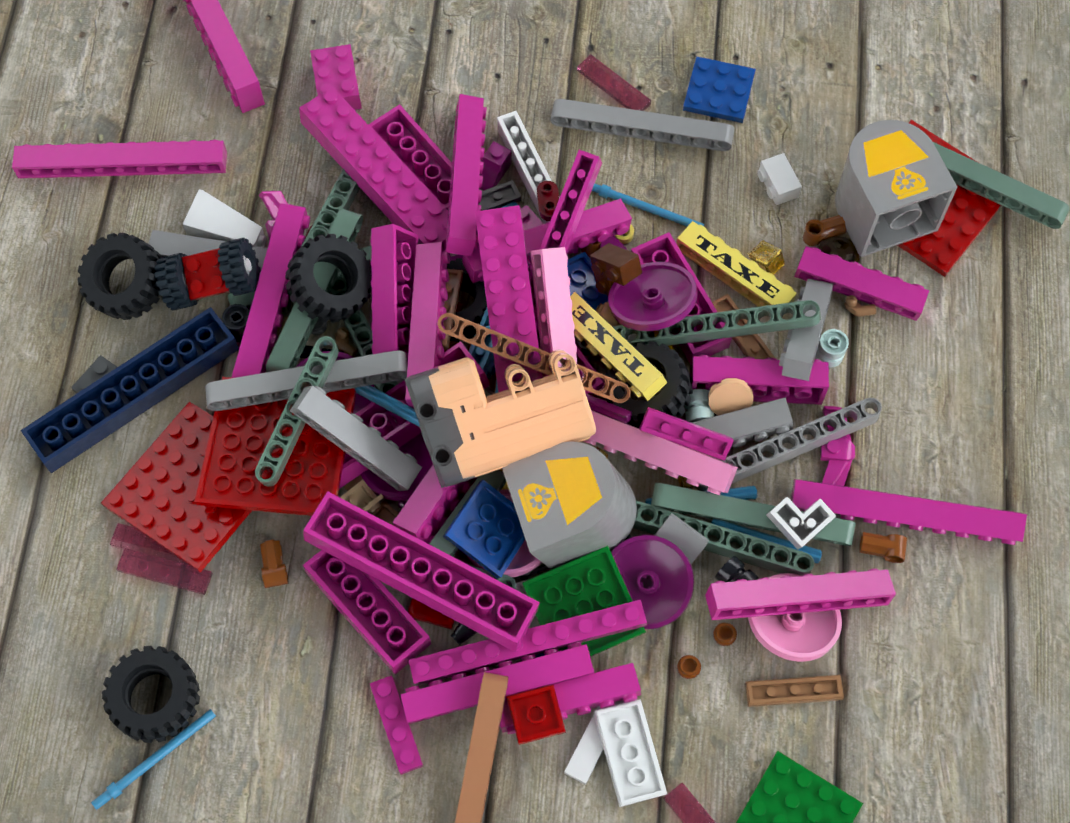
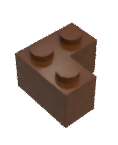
M608 243L590 255L596 288L601 294L608 296L614 282L624 286L642 274L639 255Z

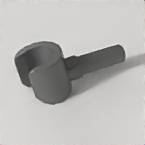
M546 565L538 566L529 573L519 576V578L524 581L533 574L549 570L550 568Z

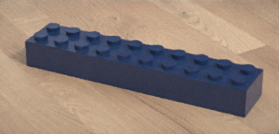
M209 307L20 431L49 472L53 473L238 351L239 347L234 336L214 310Z

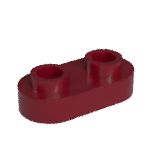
M543 181L537 186L539 214L543 220L551 221L559 201V192L554 182Z

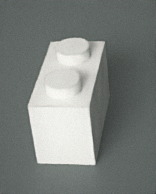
M782 153L762 160L758 170V177L761 182L765 183L769 198L773 199L776 205L799 198L802 186L785 154Z

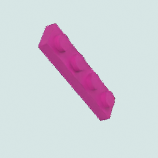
M650 407L647 408L639 427L641 431L725 461L734 441L729 436Z
M392 675L369 683L400 775L423 767Z

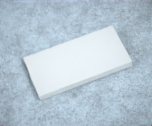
M641 699L595 710L594 716L619 807L667 795Z

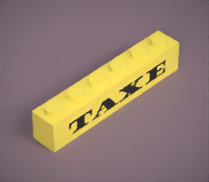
M692 221L677 238L676 244L682 254L758 307L794 302L797 293L794 292L791 286L781 283L772 273L761 269L755 261L748 260L739 250L731 248L720 237L709 233L703 225H698Z
M574 292L570 296L572 300V319L575 325L574 337L579 342L584 340L588 344L586 348L594 356L599 354L602 357L600 361L608 370L613 368L617 372L615 376L621 382H628L631 385L630 390L636 397L640 398L642 396L648 402L667 384L663 374Z

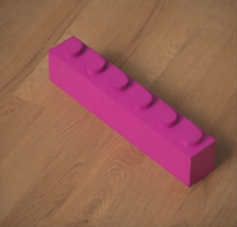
M805 247L794 277L804 281L812 279L833 283L832 291L846 296L853 295L857 300L868 304H875L876 307L915 321L922 314L929 290L924 289L919 284H910L895 276L890 277L883 274L880 270L865 268L858 262H849L843 260L838 255H829L821 252L816 247Z
M633 663L554 684L563 720L568 718L567 715L577 713V715L588 714L592 708L598 706L603 709L614 706V702L623 700L624 703L635 701L638 699L637 696L641 695V688ZM505 697L500 728L502 733L514 734L516 732L508 700Z

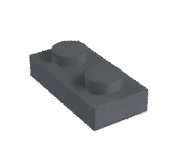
M511 180L482 191L481 202L478 205H481V211L501 208L512 202H520L521 195L514 181Z
M100 355L71 387L75 393H79L116 369L117 366Z

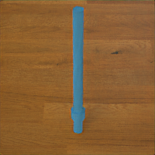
M594 183L592 191L598 193L600 197L606 199L609 197L614 200L622 199L625 204L687 227L692 221L698 225H705L614 191L610 186L604 184L601 186Z
M211 709L208 710L118 782H112L106 787L107 790L91 802L94 808L98 810L110 799H116L123 793L122 790L214 719L216 717Z

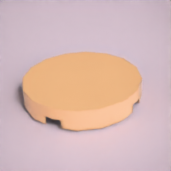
M727 378L711 387L708 393V403L711 410L719 416L751 407L753 404V391L745 381L737 378Z

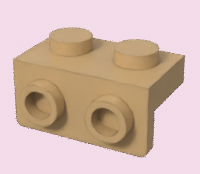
M362 479L340 498L371 514L381 506L379 501L384 496L382 494L376 496Z

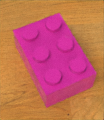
M351 44L310 50L317 96L333 87L354 110L362 109Z

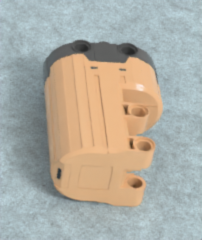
M554 350L549 355L552 375L534 381L530 380L528 373L523 367L512 364L506 368L504 373L509 389L487 397L475 362L468 357L404 378L441 488L497 471L513 462L562 442H583L590 439L592 435H595V422L574 358L564 350ZM566 357L565 364L558 367V361ZM522 373L520 380L512 381L514 374Z

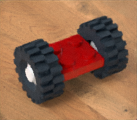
M239 238L221 243L218 249L189 256L177 253L159 258L156 262L157 265H155L157 271L155 277L158 280L156 284L160 289L158 292L163 296L162 301L173 311L197 305L199 299L227 292L233 293L234 296L255 292L260 277L259 272H261L258 266L259 260L255 256V249H252L253 246L249 243L248 239Z

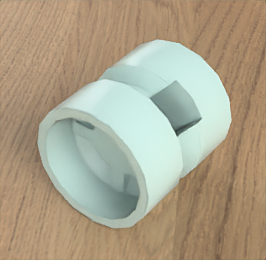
M837 329L825 331L819 341L816 359L828 362L829 368L838 366L842 362L849 345L846 334Z
M694 389L693 393L689 394L691 401L688 406L685 405V409L688 410L685 412L686 421L693 423L714 417V412L708 403L709 390Z

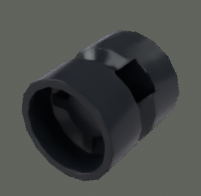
M242 304L230 305L222 315L224 325L234 336L236 342L240 343L250 313L249 309Z
M736 556L729 559L715 575L718 581L735 582L740 579H746L747 581L759 579L750 569L745 570V564Z

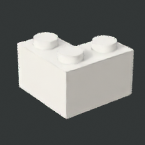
M788 497L784 498L766 514L797 550L802 548L836 517L821 499L817 500L802 513Z

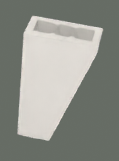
M198 190L183 222L187 235L226 242L245 238L249 240L252 246L264 248L266 236L261 226L205 191Z

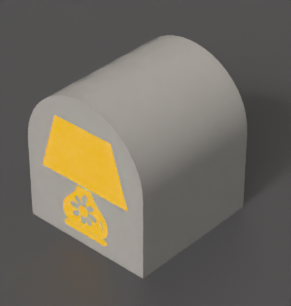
M883 120L869 124L854 137L837 187L835 206L838 215L843 217L847 232L861 258L938 231L955 194L957 185L927 134L907 122Z
M573 441L562 442L502 468L529 551L551 570L606 546H609L610 551L627 538L633 528L637 505L630 485L609 460L591 445Z

